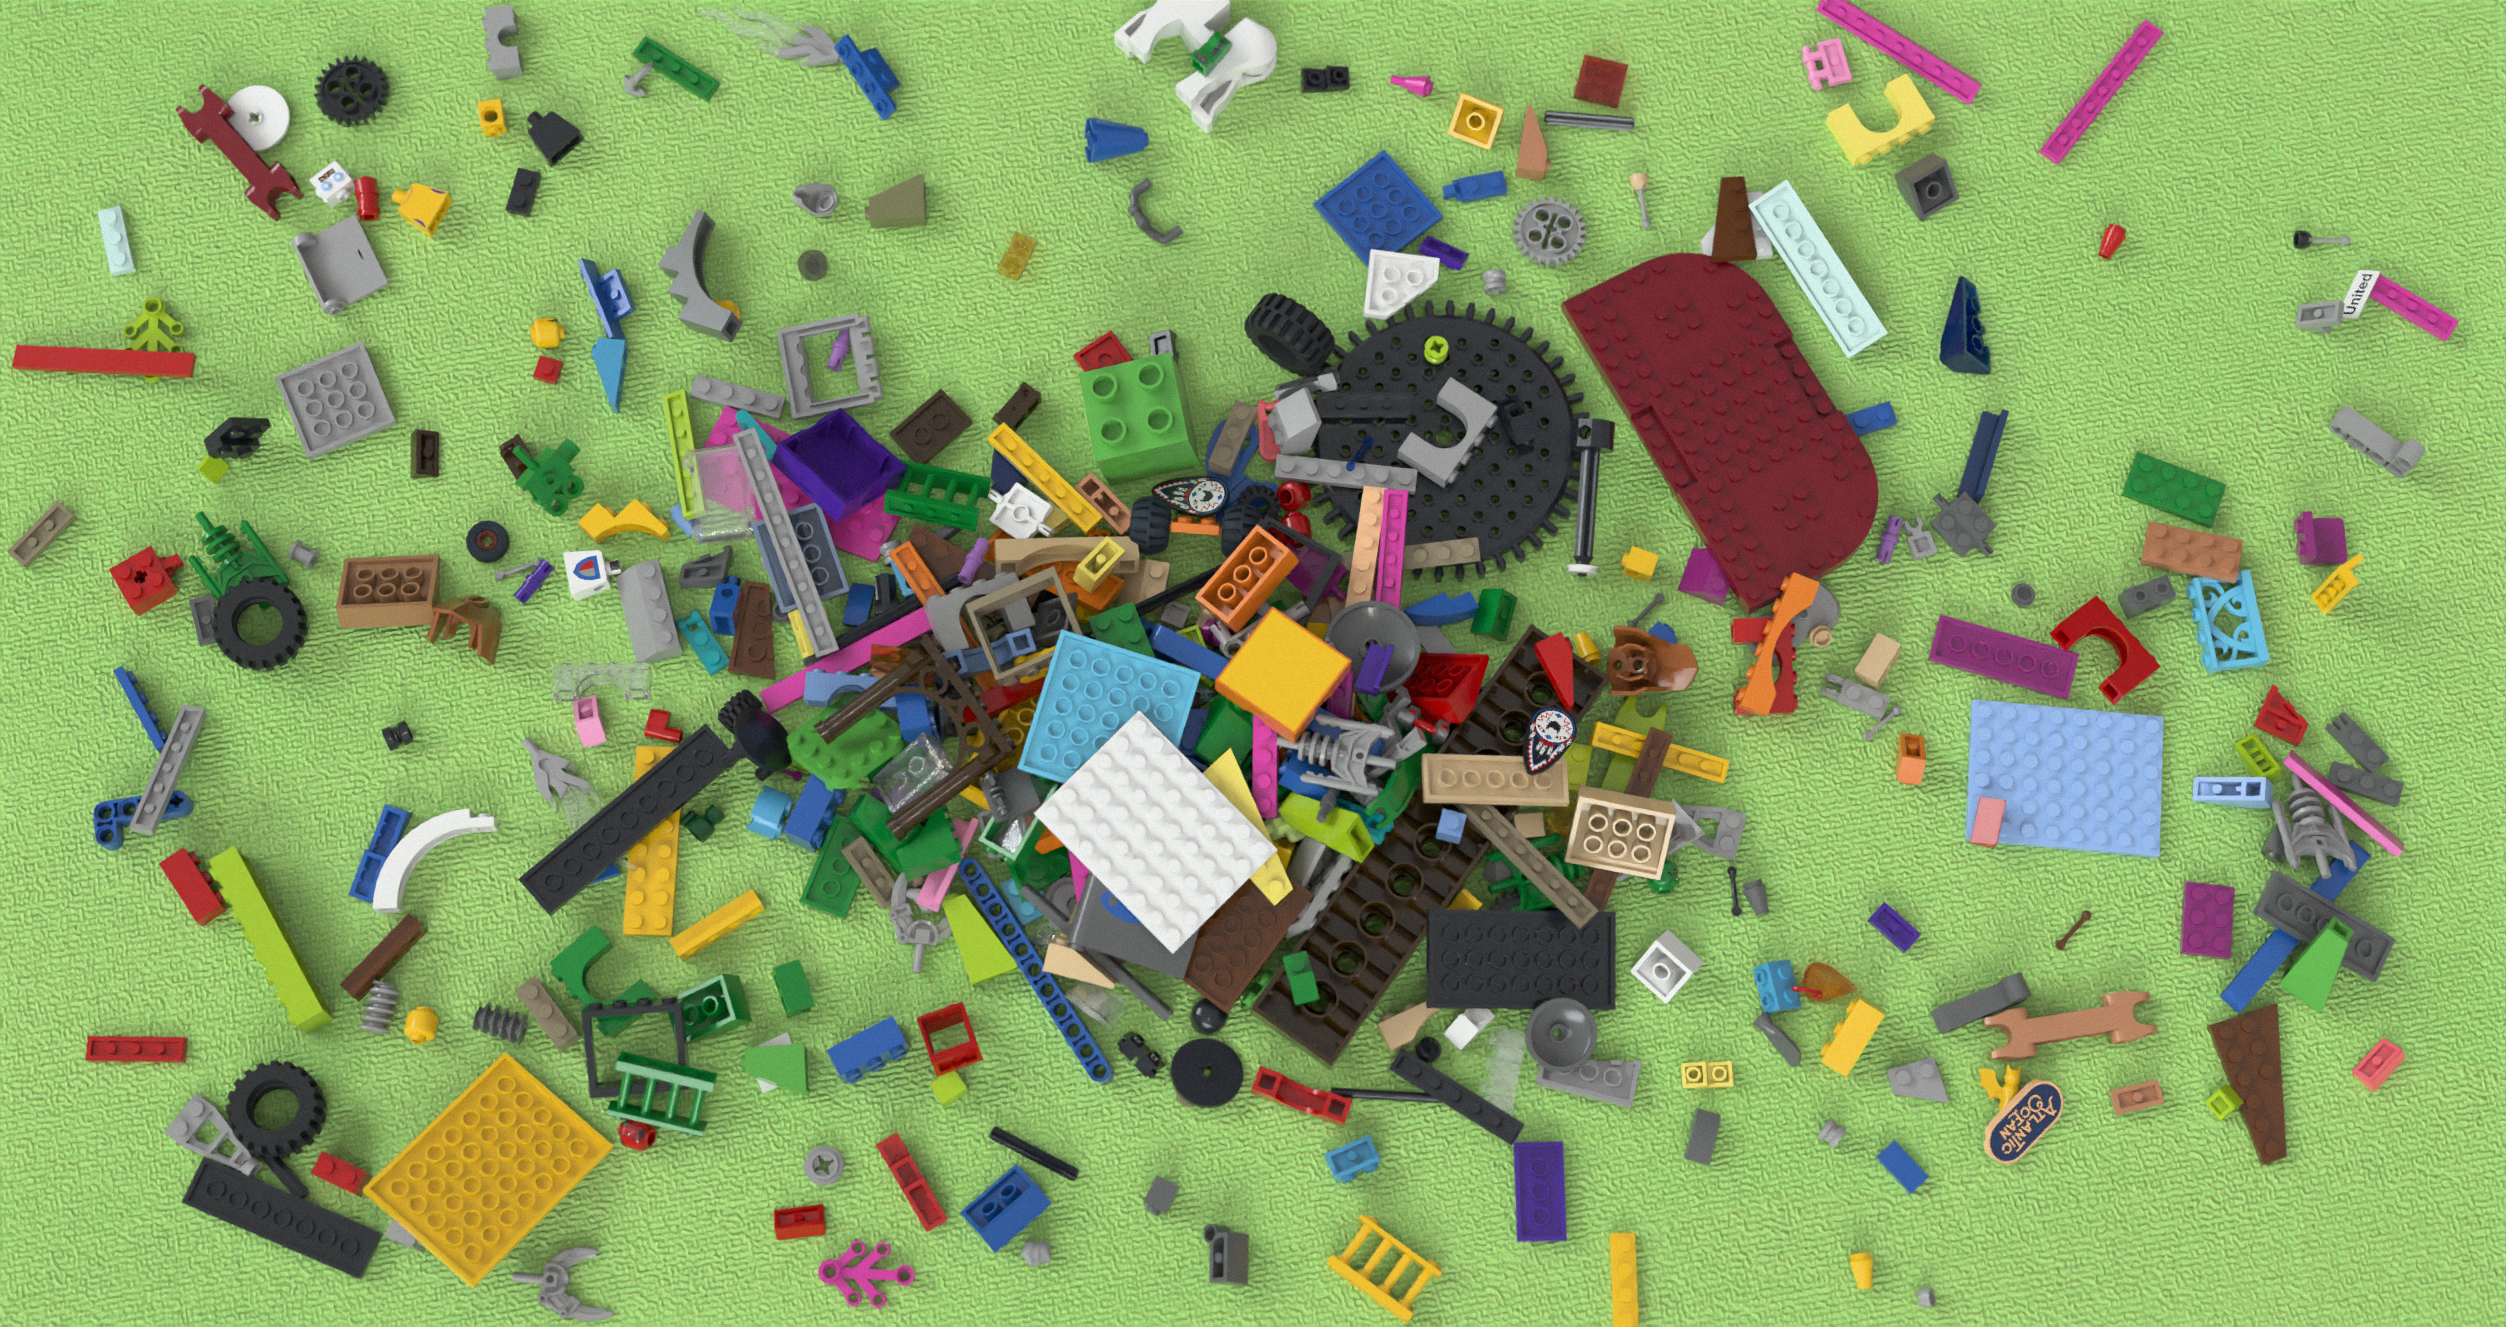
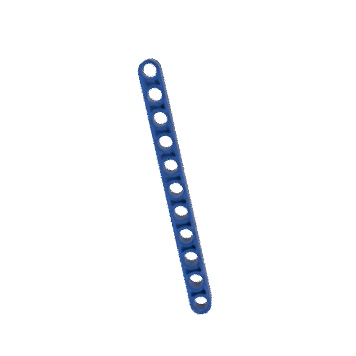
M1156 624L1148 638L1152 650L1191 670L1200 672L1202 676L1214 682L1230 662V660L1160 624ZM1320 707L1315 714V717L1318 714L1337 717ZM1315 717L1306 728L1307 731L1313 734L1315 732L1321 733V738L1323 739L1326 734L1332 736V744L1335 743L1336 739H1339L1340 734L1350 732L1340 730V727L1331 728V725L1326 727L1320 726ZM1379 738L1371 747L1370 755L1379 756L1386 742Z
M974 859L963 860L959 866V873L1089 1077L1099 1083L1110 1082L1114 1076L1113 1066L1054 974L1043 971L1045 960L989 873L980 862ZM971 865H976V874L969 877L967 874L968 868ZM989 885V893L982 897L980 894L981 887ZM1001 904L1003 908L1002 913L999 916H994L993 908ZM1014 924L1015 933L1008 937L1006 935V928ZM1026 944L1028 946V953L1020 957L1018 953L1019 947ZM1039 964L1041 966V973L1033 977L1031 969L1034 965ZM1052 984L1054 986V993L1050 997H1046L1044 989L1047 985ZM1065 1004L1067 1013L1065 1016L1059 1017L1057 1009L1060 1005ZM1074 1025H1079L1080 1034L1073 1038L1070 1034V1029ZM1087 1045L1093 1047V1054L1089 1058H1085L1083 1055V1050ZM1104 1065L1107 1073L1103 1078H1098L1096 1070L1099 1066Z

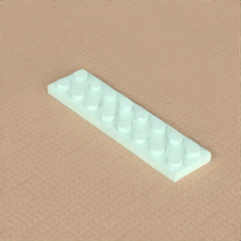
M1785 180L1748 205L1848 359L1888 334L1788 180Z

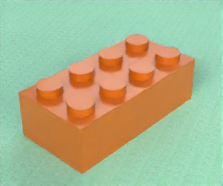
M1256 525L1195 598L1207 611L1235 633H1238L1296 566L1299 560L1289 548Z

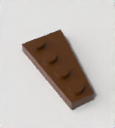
M1744 176L1721 178L1710 263L1756 260L1757 258Z
M745 581L728 667L729 673L776 680L769 584Z

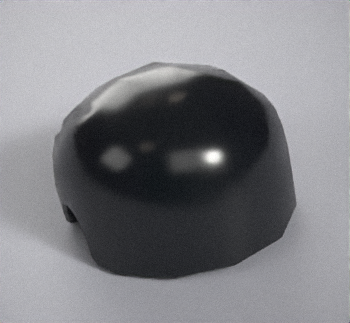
M1204 997L1195 1003L1189 1018L1191 1026L1198 1033L1208 1036L1220 1031L1226 1025L1229 1013H1225Z

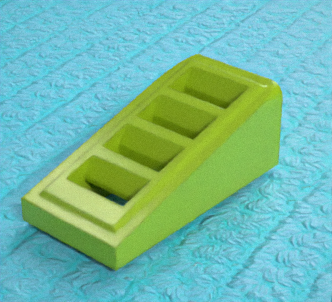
M2255 733L2234 743L2236 751L2253 777H2266L2272 782L2281 776L2282 767ZM2254 744V748L2248 751L2245 750L2246 747ZM2259 752L2260 755L2252 759L2251 756ZM2263 761L2265 762V764H2263V765H2261V766H2258V765H2257V764H2259V763H2261V762H2263Z

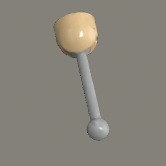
M1636 173L1629 177L1630 184L1634 190L1639 191L1643 217L1641 225L1643 228H1649L1650 221L1647 219L1643 190L1648 186V174Z

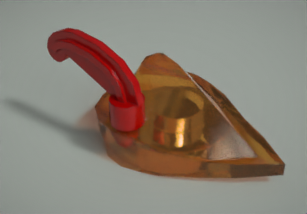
M1820 962L1807 966L1802 978V987H1791L1792 991L1804 992V995L1815 1003L1828 1002L1858 989L1833 967Z

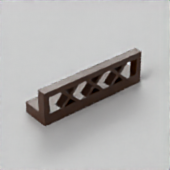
M408 913L340 985L354 999L360 1002L369 990L375 986L372 981H380L425 935L427 930Z

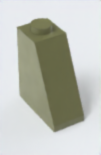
M919 174L869 198V207H865L866 221L870 220L871 228L927 226L926 191L923 174Z

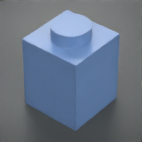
M1443 809L1436 838L1459 844L1467 815Z

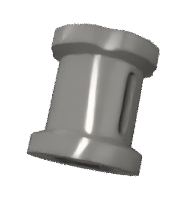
M300 540L293 543L288 553V559H295L305 564V567L308 569H312L320 556L318 550H312L304 546Z

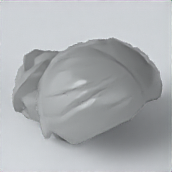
M825 183L799 185L792 193V199L797 206L805 208L809 213L817 217L830 215L838 204L836 190Z

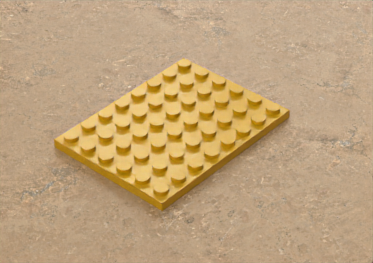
M504 1052L363 1188V1193L474 1289L613 1150L614 1146L510 1055Z

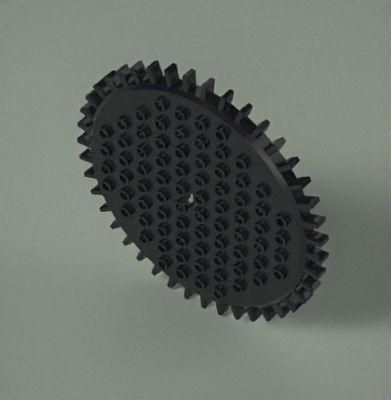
M1427 300L1425 305L1426 316L1418 318L1414 317L1413 308L1409 303L1405 306L1404 310L1405 321L1396 323L1392 315L1385 320L1388 327L1378 331L1370 318L1367 319L1365 327L1371 336L1362 341L1352 330L1348 332V340L1355 346L1349 354L1342 347L1335 344L1333 354L1341 360L1337 367L1341 383L1338 384V389L1329 392H1379L1375 390L1376 386L1383 387V390L1380 392H1410L1408 388L1414 386L1416 391L1411 392V417L1415 418L1416 422L1409 423L1408 418H1382L1383 421L1381 423H1377L1375 418H1350L1349 422H1343L1342 418H1320L1322 423L1310 447L1314 448V456L1308 457L1382 466L1397 464L1400 468L1414 469L1397 458L1399 448L1411 432L1438 448H1451L1458 445L1462 440L1457 436L1459 434L1466 436L1463 422L1456 415L1436 403L1437 395L1450 377L1475 392L1474 389L1476 387H1480L1482 392L1476 394L1490 403H1497L1517 395L1524 404H1530L1532 406L1530 411L1533 414L1539 437L1532 439L1529 443L1517 445L1511 439L1497 410V421L1491 429L1489 427L1486 428L1483 433L1485 435L1483 441L1478 447L1474 445L1470 451L1472 453L1471 458L1466 465H1463L1466 470L1459 471L1457 469L1459 474L1452 484L1449 483L1447 487L1443 488L1417 471L1415 495L1409 494L1408 512H1414L1416 516L1414 518L1407 516L1405 546L1479 538L1481 561L1435 567L1434 578L1436 583H1441L1444 575L1443 567H1455L1457 581L1463 582L1465 575L1463 566L1472 564L1476 567V574L1479 579L1485 578L1486 571L1483 562L1494 559L1497 569L1502 573L1506 570V562L1502 557L1503 554L1512 551L1515 559L1520 564L1525 561V553L1519 545L1526 540L1538 552L1542 549L1543 543L1535 535L1540 528H1543L1553 537L1558 534L1559 529L1548 519L1552 513H1555L1568 521L1571 512L1559 505L1562 497L1578 502L1579 494L1578 491L1567 487L1569 479L1577 482L1580 480V471L1573 470L1572 468L1574 461L1581 462L1582 453L1569 449L1571 420L1590 418L1589 412L1572 414L1571 405L1579 404L1584 400L1583 392L1567 396L1564 387L1570 386L1575 382L1576 376L1574 373L1558 379L1553 372L1563 365L1564 358L1559 356L1552 362L1547 363L1541 357L1547 353L1550 342L1546 340L1534 350L1527 344L1532 338L1534 329L1529 327L1520 338L1510 333L1515 325V317L1513 316L1506 321L1503 329L1493 325L1492 323L1496 317V309L1490 308L1487 312L1485 321L1473 319L1475 303L1472 302L1466 308V317L1454 316L1455 306L1453 300H1448L1446 304V315H1434L1433 303L1431 300ZM1432 336L1443 337L1448 343L1447 356L1449 360L1440 364H1432L1427 361L1424 355L1425 341ZM1395 339L1399 340L1400 344L1394 345L1392 341ZM1462 340L1466 343V345L1459 346L1458 341ZM1492 341H1495L1499 345L1497 347H1493L1490 343ZM1382 355L1384 358L1377 360L1375 356ZM1414 355L1417 359L1410 361L1408 357ZM1480 356L1482 361L1476 362L1474 358ZM1513 357L1515 361L1512 363L1508 362L1507 358ZM1325 361L1320 369L1330 367L1332 365ZM1365 370L1367 374L1362 376L1358 372ZM1397 370L1400 372V375L1393 376L1392 371ZM1426 371H1431L1433 375L1431 377H1427L1424 373ZM1462 371L1466 376L1459 377L1457 373ZM1492 372H1497L1499 376L1497 378H1493L1490 374ZM1528 372L1532 377L1525 378L1523 374ZM1348 385L1350 390L1344 391L1342 387ZM1513 388L1515 393L1510 394L1507 392V389ZM1545 388L1548 390V393L1542 394L1540 390ZM1313 399V402L1317 409V400ZM1426 402H1431L1433 406L1431 408H1427L1424 404ZM1447 418L1449 423L1443 424L1441 419ZM1545 419L1549 424L1542 425L1540 421ZM1443 429H1447L1454 438L1453 442L1449 445H1441L1436 440V435ZM1364 432L1367 436L1360 438L1358 434ZM1398 433L1400 437L1394 439L1391 437V434ZM1430 433L1433 437L1426 439L1424 435ZM1496 434L1499 439L1492 440L1490 436ZM1346 447L1350 452L1345 454L1342 453L1341 449ZM1376 448H1381L1383 452L1381 454H1376L1374 450ZM1481 450L1482 455L1477 456L1474 454V451ZM1513 450L1515 455L1509 456L1507 452ZM1547 451L1549 455L1547 457L1541 456L1540 452ZM1492 466H1497L1499 470L1497 472H1493L1490 468ZM1530 466L1532 471L1526 472L1524 467ZM1480 481L1482 486L1476 487L1474 482ZM1514 482L1516 486L1510 488L1507 483ZM1546 482L1549 487L1542 488L1540 484ZM1306 483L1309 488H1312V487H1314V486L1320 485V484ZM1322 485L1325 493L1313 498L1312 504L1315 508L1330 501L1334 507L1333 511L1325 515L1324 523L1328 525L1339 517L1342 518L1347 525L1340 529L1338 533L1340 541L1346 539L1353 531L1357 534L1362 502L1357 497L1363 495V489ZM1430 496L1432 501L1426 502L1424 497ZM1464 497L1466 501L1464 503L1458 502L1457 498ZM1496 497L1499 499V502L1492 503L1490 499ZM1530 498L1532 503L1526 504L1524 499ZM1446 512L1449 514V517L1442 518L1440 514ZM1480 513L1482 514V518L1476 519L1474 517V514ZM1513 513L1516 518L1511 520L1507 515ZM1430 528L1432 529V533L1426 534L1424 532V529ZM1463 528L1466 533L1460 535L1457 530ZM1492 529H1497L1499 531V534L1493 535L1490 531ZM1422 568L1413 569L1414 580H1419L1422 575Z

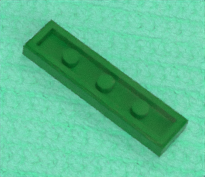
M647 36L644 37L633 52L635 58L645 64L652 61L654 63V70L706 102L710 100L720 86L719 81Z

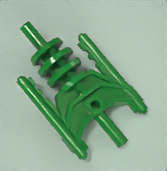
M203 511L195 515V518L207 533L201 539L203 546L208 545L206 548L207 554H215L212 557L215 563L223 562L220 568L217 569L218 582L211 573H207L208 568L202 566L203 561L199 556L191 555L188 561L217 601L221 594L225 596L228 593L227 588L231 585L236 587L240 584L239 581L243 579L251 581L253 577H260L261 579L275 577L278 583H283L284 585L290 583L287 574L247 520L241 521L240 525L242 527H240V530L243 534H247L248 541L253 542L252 546L258 555L248 550L237 552L241 545L237 541L233 542L235 539L233 533L225 534L228 531L226 526L220 525L214 528ZM267 603L258 604L262 611H266L271 607Z
M1554 833L1529 842L1537 850L1538 847L1546 848L1548 844L1551 846L1558 844L1560 834ZM1499 849L1486 854V860H1492V863L1501 861L1511 872L1512 878L1488 885L1490 894L1516 887L1520 895L1519 906L1513 907L1511 910L1542 911L1556 906L1548 897L1544 898L1546 895ZM1565 851L1547 856L1546 859L1569 882L1583 875L1584 865L1564 862Z

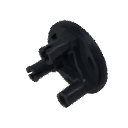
M932 673V691H938L943 686L942 679L937 673ZM949 682L948 691L940 696L942 699L947 696L952 700L962 698L956 688L951 685V682ZM932 699L939 744H944V741L947 739L959 737L949 713ZM977 728L970 729L967 732V736L977 735Z
M746 709L736 716L733 725L736 741L732 744V748L721 756V762L725 761L723 765L726 768H732L741 758L747 757L758 766L755 770V776L760 781H765L774 772L783 771L791 765L792 759L787 743V736L789 734L778 720L758 709Z

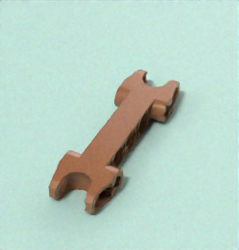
M2130 991L2110 993L2101 996L2103 1007L2030 1018L2027 1007L2009 1009L2000 1014L1984 1018L1982 1020L1983 1027L2000 1028L2008 1037L2006 1047L1989 1053L1990 1060L2019 1061L2038 1056L2036 1045L2110 1034L2112 1045L2131 1043L2137 1039L2156 1034L2158 1032L2157 1025L2140 1024L2132 1015L2134 1005L2142 1004L2151 999L2150 993Z

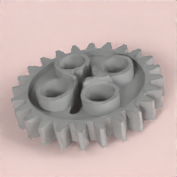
M1552 195L1549 201H1545V198L1541 196L1540 203H1537L1533 198L1531 206L1525 203L1524 211L1518 210L1517 216L1519 218H1514L1513 224L1516 226L1512 227V233L1515 234L1512 241L1518 242L1516 250L1523 249L1521 257L1529 256L1528 263L1537 260V267L1543 262L1546 269L1549 268L1550 263H1553L1554 267L1558 268L1560 261L1566 266L1567 258L1574 261L1575 253H1581L1580 246L1585 245L1583 238H1586L1587 231H1584L1586 223L1581 222L1583 214L1576 215L1577 207L1569 208L1570 201L1564 205L1562 204V197L1557 202H1554ZM1557 215V218L1554 222L1553 231L1551 232L1548 240L1547 247L1545 250H1543L1542 246L1545 241V236L1548 232L1552 216ZM1544 216L1547 220L1539 221L1536 217ZM1566 223L1569 227L1561 228L1558 224ZM1537 236L1540 240L1534 242L1529 237ZM1559 243L1562 247L1556 249L1551 244Z

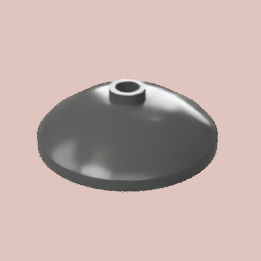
M1563 997L1553 998L1540 1004L1530 1015L1525 1029V1041L1529 1053L1538 1064L1553 1071H1570L1581 1066L1591 1056L1597 1042V1026L1591 1012L1580 1002ZM1558 1028L1560 1034L1554 1037L1553 1031Z

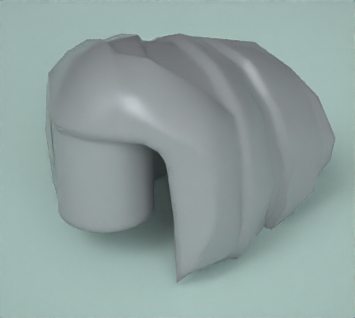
M1027 1240L1021 1255L1030 1267L1051 1262L1050 1241Z

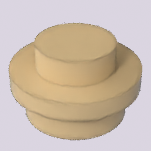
M1819 624L1811 629L1808 638L1813 646L1823 648L1830 644L1832 632L1828 626Z

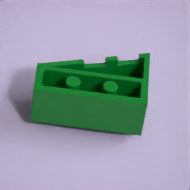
M868 793L859 795L848 817L863 835L878 849L879 854L884 856L890 863L896 874L903 873L896 851L911 843L924 828L917 825L906 833L907 836L898 841L885 824V821L898 812Z

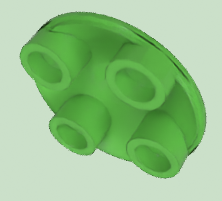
M1263 969L1259 971L1253 979L1254 984L1251 989H1246L1238 999L1241 1002L1242 1009H1246L1256 1002L1272 980L1274 971L1268 970L1265 972Z

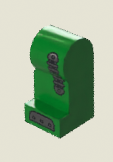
M1215 32L1207 43L1190 55V66L1206 78L1228 54L1233 43L1220 32Z

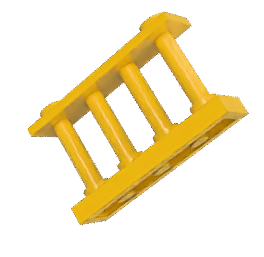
M1361 1214L1358 1222L1363 1225L1344 1253L1338 1255V1257L1332 1254L1326 1262V1266L1407 1324L1413 1316V1313L1410 1311L1412 1308L1410 1305L1431 1276L1437 1279L1441 1277L1440 1266L1429 1258L1425 1261L1378 1226L1380 1222L1368 1214L1365 1217ZM1372 1231L1382 1238L1383 1241L1364 1268L1356 1272L1349 1267L1351 1264L1349 1261ZM1393 1246L1404 1255L1384 1283L1376 1287L1369 1282L1371 1279L1370 1275L1389 1248ZM1413 1261L1424 1270L1402 1300L1399 1299L1397 1302L1390 1297V1290L1409 1263Z

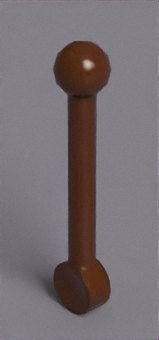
M2084 911L2081 919L2066 936L2055 943L2056 949L2063 950L2065 948V943L2085 920L2091 918L2090 911Z

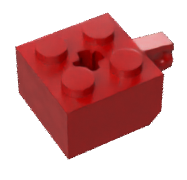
M149 546L110 568L109 571L130 608L140 616L177 594L179 590L172 577L176 575L175 571L185 564L177 553L168 558L165 556L160 558L157 551L152 546Z

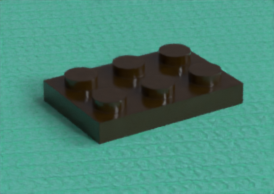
M940 389L893 429L889 436L913 462L926 465L968 429L973 422Z

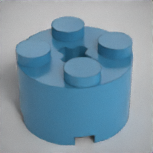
M763 785L762 790L765 793H759L750 815L752 825L748 823L746 830L772 840L775 837L780 839L785 828L784 816H790L794 800L787 793Z

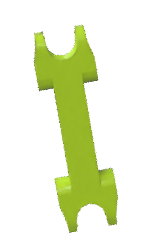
M1637 695L1629 696L1624 705L1619 709L1613 724L1615 727L1647 736L1651 726L1663 731L1668 705L1662 703L1654 716L1646 718L1637 714L1635 710ZM1615 753L1601 789L1624 793L1637 759Z

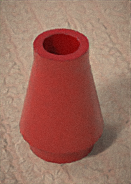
M2109 224L2108 228L2104 230L2098 255L2110 260L2126 239V230L2119 225Z

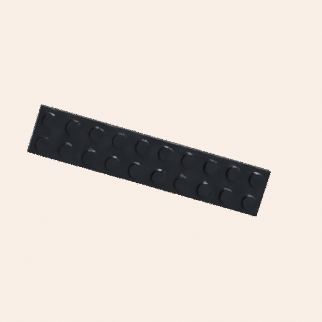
M705 723L518 880L551 917L728 768L723 765L725 761L721 762V756L729 749Z

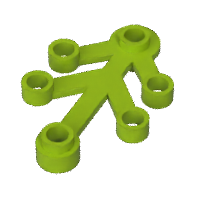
M147 298L142 306L143 313L131 324L123 328V333L128 339H136L123 350L139 351L148 343V351L158 352L159 341L169 352L180 349L179 353H185L184 348L180 344H175L159 329V319L169 327L172 335L177 338L185 334V327L166 313V304L161 298ZM158 306V309L152 312V308ZM149 321V328L139 336L138 329ZM176 327H181L179 332H174ZM130 329H135L133 334L128 335ZM143 376V378L149 383H155L160 380L161 376Z

